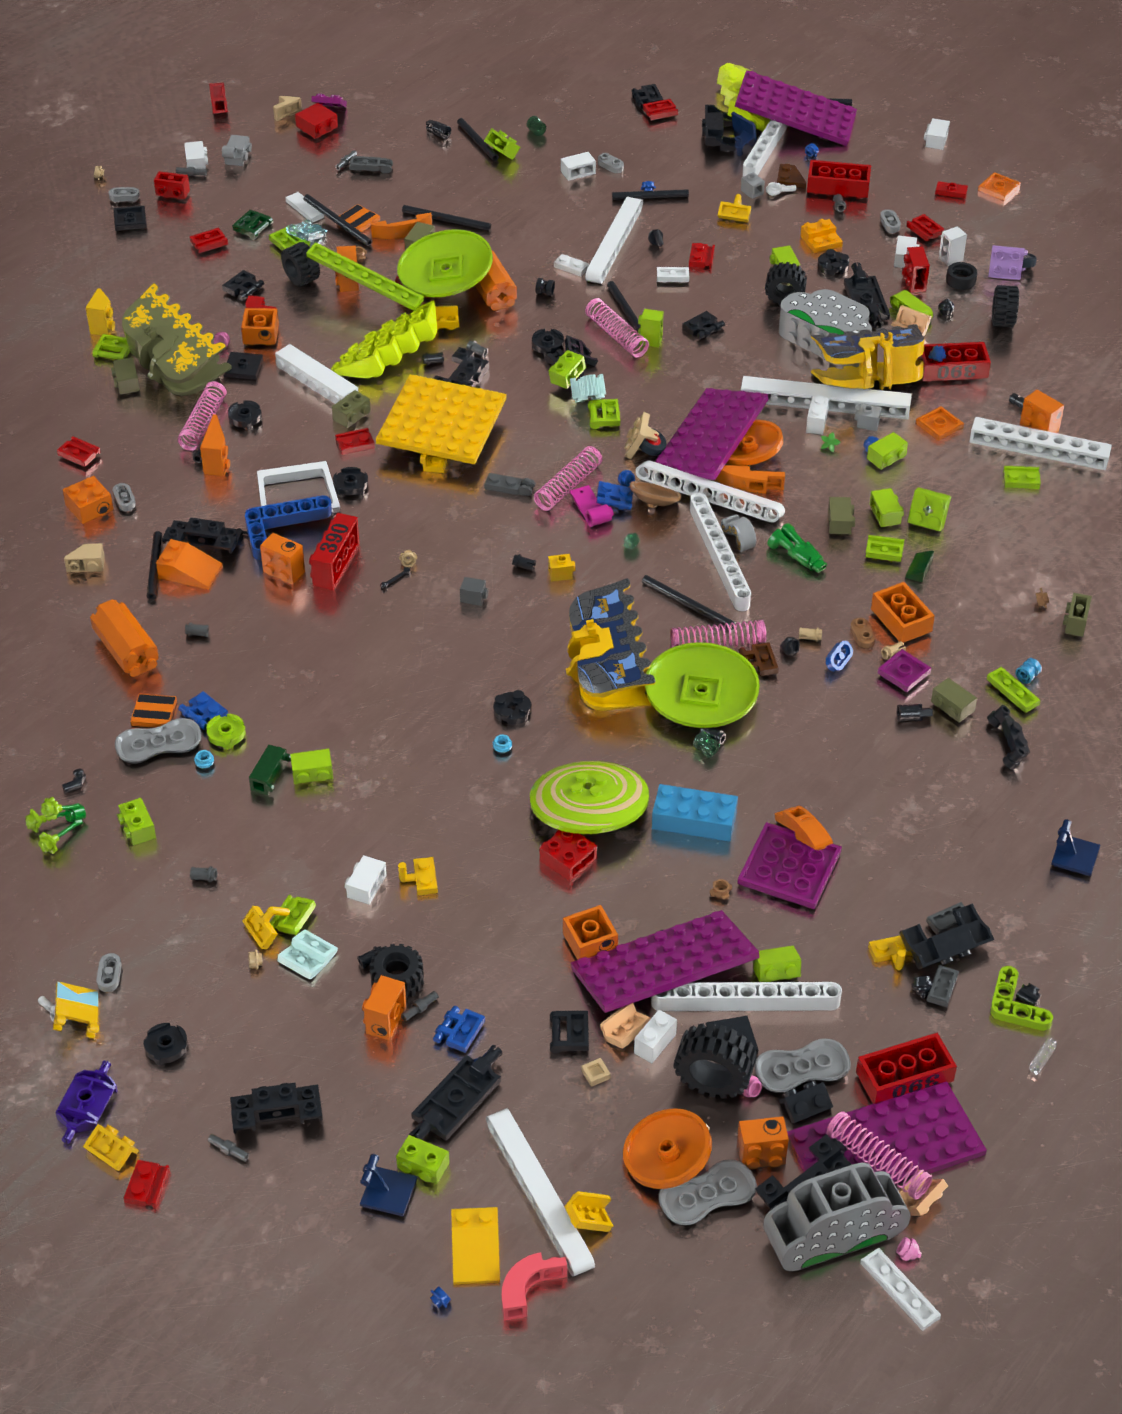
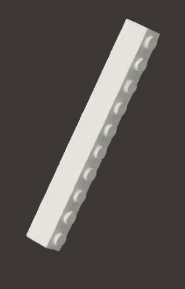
M743 376L741 391L768 394L769 400L766 403L768 405L809 409L812 396H822L829 398L828 411L855 414L856 410H860L861 404L881 407L880 417L909 419L911 393L863 388H841L825 384Z

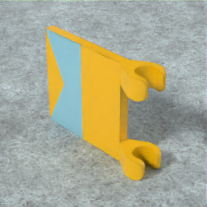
M57 981L53 1030L61 1031L62 1025H65L66 1019L87 1023L86 1037L94 1039L95 1033L99 1031L98 991Z

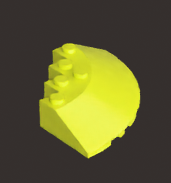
M726 63L719 68L717 84L721 85L720 94L725 96L724 105L729 107L728 116L732 117L731 113L735 112L752 121L756 129L763 132L771 119L734 107L745 72L748 69Z
M434 300L420 305L416 311L410 314H406V312L400 314L401 316L396 321L391 319L385 322L377 332L371 331L364 336L365 340L359 344L354 343L347 349L348 352L340 356L341 361L335 362L331 370L340 376L368 379L381 376L385 366L397 365L401 361L403 354L414 353L417 351L420 342H428L435 338L437 320Z

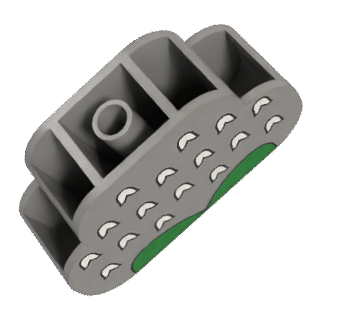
M822 289L812 294L796 292L788 295L781 302L780 336L823 358L825 357L822 350L811 339V335L828 336L829 333L843 335L846 331L860 333V330L872 331V327L868 323L869 310L866 306L833 290ZM855 363V364H845V365L837 364V365H839V366H841V367L849 366V365H850V366H853V367H858V366H859V363Z
M857 1163L798 1184L791 1190L786 1202L777 1205L768 1212L764 1218L763 1228L782 1267L787 1271H797L889 1240L900 1234L908 1226L911 1214L887 1172H874L871 1165Z

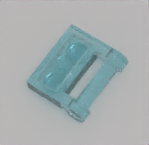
M308 219L302 221V223L290 224L286 227L288 234L306 241H312L327 235L326 229L321 228L318 224H312Z

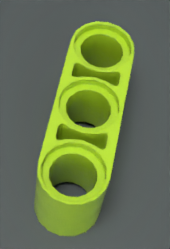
M907 290L900 291L890 297V304L897 311L903 305L932 316L931 319L933 318L932 309Z

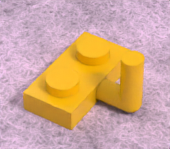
M736 194L734 203L721 201L718 218L748 223L751 206L742 205L741 195Z
M433 857L413 859L414 873L407 874L406 863L400 862L398 864L400 882L416 881L417 895L438 893Z
M252 906L242 922L259 947L267 950L278 935L269 922L273 915L288 916L290 910L288 908L270 906L263 913L259 906Z
M901 936L870 941L868 944L875 963L892 960L897 970L903 969L905 957L912 956L911 951H906Z

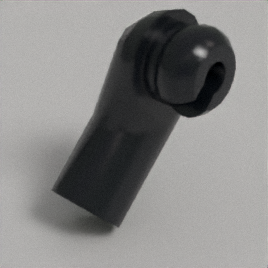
M83 769L74 770L73 775L75 777L73 780L62 784L65 794L83 786L86 779Z

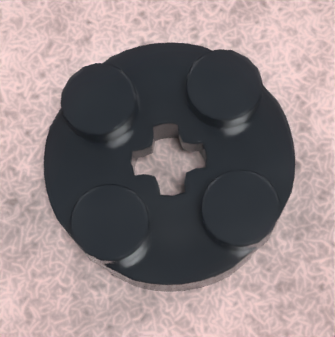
M828 249L818 257L817 265L819 270L827 275H835L838 272L844 274L849 269V256L836 252L834 249Z
M540 329L532 336V348L543 353L544 356L548 353L553 354L556 350L564 348V336L556 329H551V331Z
M244 400L241 404H238V402L233 403L228 408L229 423L247 430L252 429L253 425L262 419L259 404L249 400Z
M345 467L341 469L340 473L337 474L336 472L334 474L333 485L340 496L362 495L368 486V475L366 472L365 474L361 472L360 468Z
M521 690L497 695L493 705L494 716L501 722L502 720L507 721V724L510 725L523 723L532 712L531 701Z
M161 1023L149 1029L143 1045L146 1055L157 1065H164L186 1055L188 1040L186 1032L181 1026L177 1025L175 1027L170 1026V1023ZM166 1040L171 1043L164 1046L162 1041Z

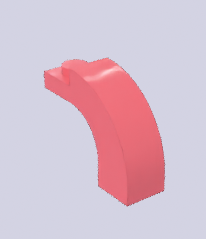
M541 1252L523 1258L510 1269L502 1286V1313L504 1321L527 1317L525 1296L534 1284L545 1280L567 1277L566 1257H551L548 1260H542Z

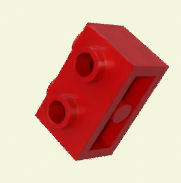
M159 171L154 178L157 196L185 199L190 191L188 175Z

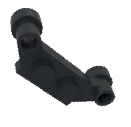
M1001 705L996 711H992L987 716V719L994 727L1002 726L1011 753H1008L1003 758V763L1009 769L1014 770L1020 764V761L1030 753L1027 745L1028 742L1024 737L1022 726L1009 715L1010 710L1005 705Z

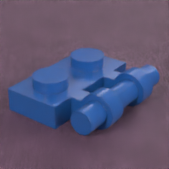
M599 481L596 503L617 507L618 510L622 511L624 509L631 510L633 492L629 487Z
M204 691L189 700V706L181 704L178 708L182 712V716L194 720L203 730L207 729V723L217 715L223 717L228 714L227 709Z
M453 1006L450 1011L446 1012L443 1023L436 1028L433 1040L436 1043H440L443 1038H447V1046L466 1053L483 1026L485 1016L465 1009L461 1015L458 1014L460 1009L457 1006ZM456 1023L455 1027L451 1029L450 1026Z

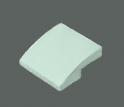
M303 930L292 938L291 946L278 954L277 961L311 980L330 962L338 948L311 932Z

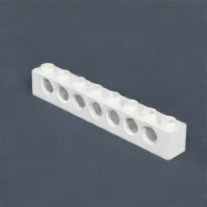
M975 417L969 441L974 444L1105 471L1112 447L1111 444L980 417Z

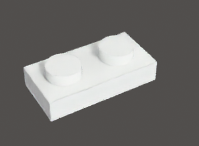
M561 254L554 261L555 268L580 277L583 276L589 266V263Z
M657 267V282H689V267Z

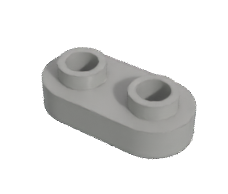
M602 153L598 156V165L610 172L621 173L624 170V162L609 153Z
M116 187L108 192L109 199L114 202H135L140 198L139 189L135 187Z
M883 210L880 220L885 230L889 233L898 232L901 222L897 214L893 210Z
M119 483L113 487V496L118 508L123 511L132 510L136 503L130 486L125 483Z
M106 954L99 961L96 981L98 988L103 992L114 991L119 985L122 964L117 954Z

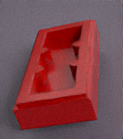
M938 181L935 194L966 199L968 185Z

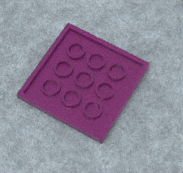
M766 822L738 877L737 884L815 910L841 854L842 846L830 844L825 849L815 850L797 840L795 831Z

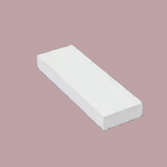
M299 192L285 197L286 202L311 223L324 218L321 212L303 200L304 196Z

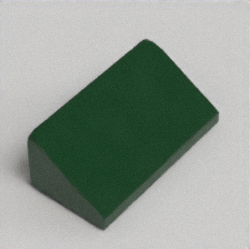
M934 551L916 553L905 578L923 583L933 561Z

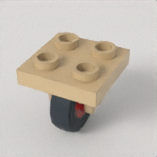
M643 412L641 417L636 418L634 428L629 429L627 433L628 440L624 447L626 449L625 457L632 459L637 449L648 455L658 456L666 448L665 437L659 431L648 426L650 414Z

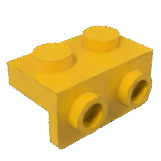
M457 305L435 306L437 330L439 328H446L447 330L459 328Z
M578 1191L572 1195L571 1199L564 1206L575 1228L609 1232L613 1227L604 1209L611 1201L609 1195Z

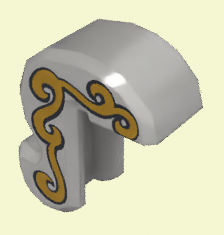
M735 514L721 520L722 531L725 534L736 535L739 552L756 546V534L749 519L746 517L739 518V515Z

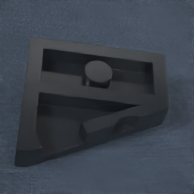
M566 336L565 350L583 355L585 363L596 366L598 359L590 356L592 352L586 347L585 343L574 337Z

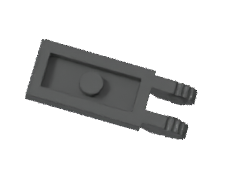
M351 156L349 170L389 173L392 170L393 161L381 157Z
M489 473L484 483V488L508 494L529 496L532 494V488L535 487L536 483L533 479L529 478L521 479Z

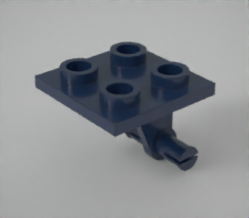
M732 112L733 132L736 141L734 146L737 150V156H742V149L746 144L754 147L757 142L756 126L752 121Z
M1065 819L1062 827L1058 830L1057 847L1051 865L1091 876L1101 845L1072 837L1070 831L1072 822Z
M371 1154L368 1163L363 1167L364 1174L360 1180V1183L366 1186L360 1206L404 1217L418 1179L417 1176L377 1167L379 1156Z

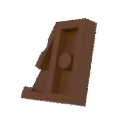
M780 164L777 183L784 184L785 186L796 185V188L806 189V181L795 165Z

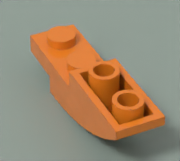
M725 465L715 481L742 491L766 494L767 489L784 490L785 472L750 471V466Z
M799 805L774 813L777 822L795 831L796 839L815 850H822L826 846L833 844L832 838L822 824L804 807Z

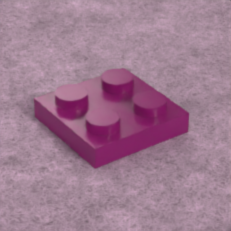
M317 93L311 99V102L324 106H347V101L338 95L328 97L325 94Z
M903 649L878 668L879 675L906 692L931 673L930 666Z

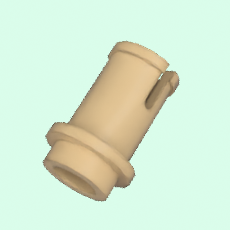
M800 627L799 639L821 641L822 629H819V627L817 629Z
M900 641L891 646H884L881 650L882 657L885 660H889L901 649L906 651V647L900 648L904 643Z

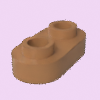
M864 618L853 619L850 630L857 645L864 649L873 647L875 644V634L868 620Z

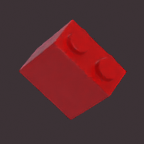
M319 103L295 114L296 127L315 139L338 127L337 114Z
M923 246L907 247V252L904 254L905 267L902 268V275L906 278V286L909 287L911 293L926 292L930 264Z
M558 830L551 839L543 842L539 849L540 861L569 882L597 859V845L581 834Z

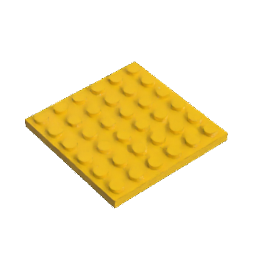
M410 374L376 437V444L475 464L506 401V394Z

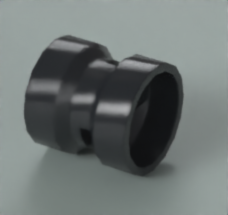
M538 278L535 287L536 294L545 293L547 296H553L555 281H546L544 278Z

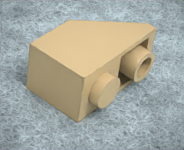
M83 544L64 557L66 572L103 571L105 559L103 544Z

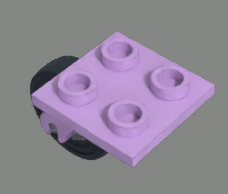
M992 245L988 277L1020 280L1021 272L1026 268L1034 267L1037 257L1028 253V250H1025V248Z

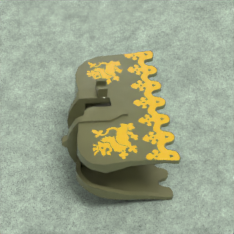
M152 283L125 311L122 317V327L129 349L139 360L140 365L150 370L147 376L151 380L154 379L156 382L163 384L169 392L175 395L187 396L195 394L204 389L207 383L216 380L232 369L231 365L227 362L217 364L220 359L218 354L226 349V345L222 342L212 344L214 340L213 333L201 334L203 325L201 323L189 324L192 320L191 314L184 313L179 315L181 306L178 303L168 305L167 303L170 301L169 295H156L159 287L157 284Z

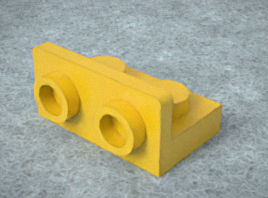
M427 454L420 455V464H423L424 472L444 473L448 459Z
M97 1124L83 1147L115 1170L120 1171L132 1152L137 1154L139 1150L133 1146L135 1142L125 1135L123 1138L117 1135L119 1131L111 1125L107 1124L104 1127Z

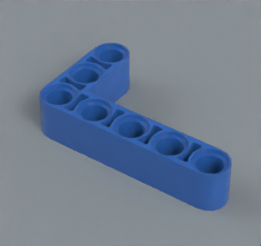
M322 495L253 507L246 510L245 523L253 557L257 560H262L261 550L258 548L267 539L265 529L326 519L332 514L331 499L328 496Z

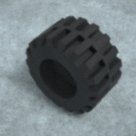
M304 242L292 245L281 253L283 269L290 281L298 287L318 279L320 275L319 263L307 257L306 252L310 247Z
M780 262L779 265H773V268L771 267L767 273L765 293L768 295V299L773 300L775 304L779 303L781 305L782 300L788 295L796 292H805L807 283L805 271H802L800 266L797 267L795 263L790 264V262H786V264ZM781 283H789V284H791V285L787 286V285H783V284H781Z
M996 286L992 304L993 326H1015L1019 307V289L1017 286Z
M390 944V947H382V951H376L375 956L371 958V985L374 982L377 983L382 975L405 982L406 1000L409 996H415L416 992L421 990V985L424 983L421 955H419L416 949L412 951L411 946L404 947V944H399V946ZM392 971H404L401 974H390Z

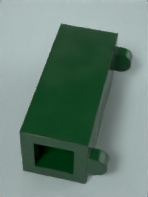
M268 744L249 776L251 791L265 795L273 792L275 783L287 763L291 761L290 754L287 753L286 749Z

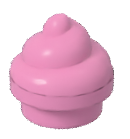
M218 332L215 334L213 341L214 344L222 342L227 347L230 343V337L226 332Z
M751 1075L749 1085L744 1090V1093H742L744 1096L756 1097L759 1095L762 1084L757 1077Z
M904 1237L896 1250L900 1258L905 1261L921 1258V1252L916 1240Z

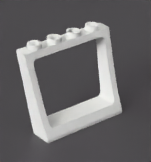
M322 461L257 471L261 506L266 505L265 485L323 477L332 502L331 516L334 513H339L340 504L327 462Z

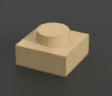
M601 1058L581 1066V1071L591 1087L611 1079V1073Z

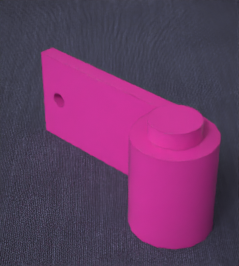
M589 485L570 491V495L590 527L612 521L614 516L613 509L607 504L601 505L596 503L597 498Z

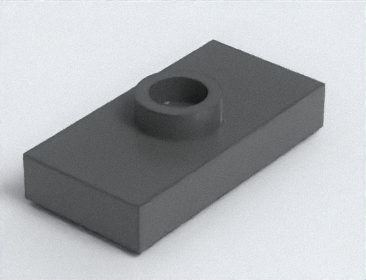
M962 902L928 916L926 922L937 935L956 928L958 925L952 911L965 906Z
M939 965L933 979V985L928 993L927 1001L948 1007L959 971Z

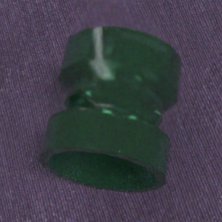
M537 116L530 117L526 123L527 128L536 136H542L546 132V124Z
M703 731L695 737L693 747L699 751L701 750L705 757L711 758L718 752L720 743L715 739H711V736Z

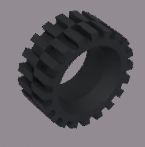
M702 1023L698 1024L697 1028L693 1025L689 1028V1031L686 1030L684 1032L673 1067L676 1069V1075L681 1076L680 1081L682 1083L688 1082L690 1089L697 1088L699 1089L698 1093L703 1095L704 1092L710 1093L709 1097L715 1098L716 1095H720L721 1098H727L729 1094L733 1098L737 1096V1093L740 1095L744 1093V1090L749 1085L757 1058L756 1050L753 1049L751 1042L746 1043L747 1038L744 1035H737L738 1031L734 1029L728 1031L726 1026L723 1025L717 1028L713 1023H709L708 1027H706Z

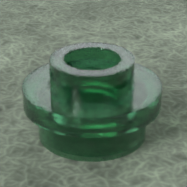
M637 533L628 534L624 538V546L630 550L635 548L640 542L639 535Z

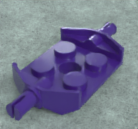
M104 1060L99 1070H83L77 1073L55 1112L57 1119L67 1129L61 1139L64 1143L70 1144L75 1133L93 1131L113 1092L117 1093V1085L110 1076L106 1075L111 1067L110 1062ZM86 1094L91 1095V1097L87 1100L80 1099L81 1096H84Z

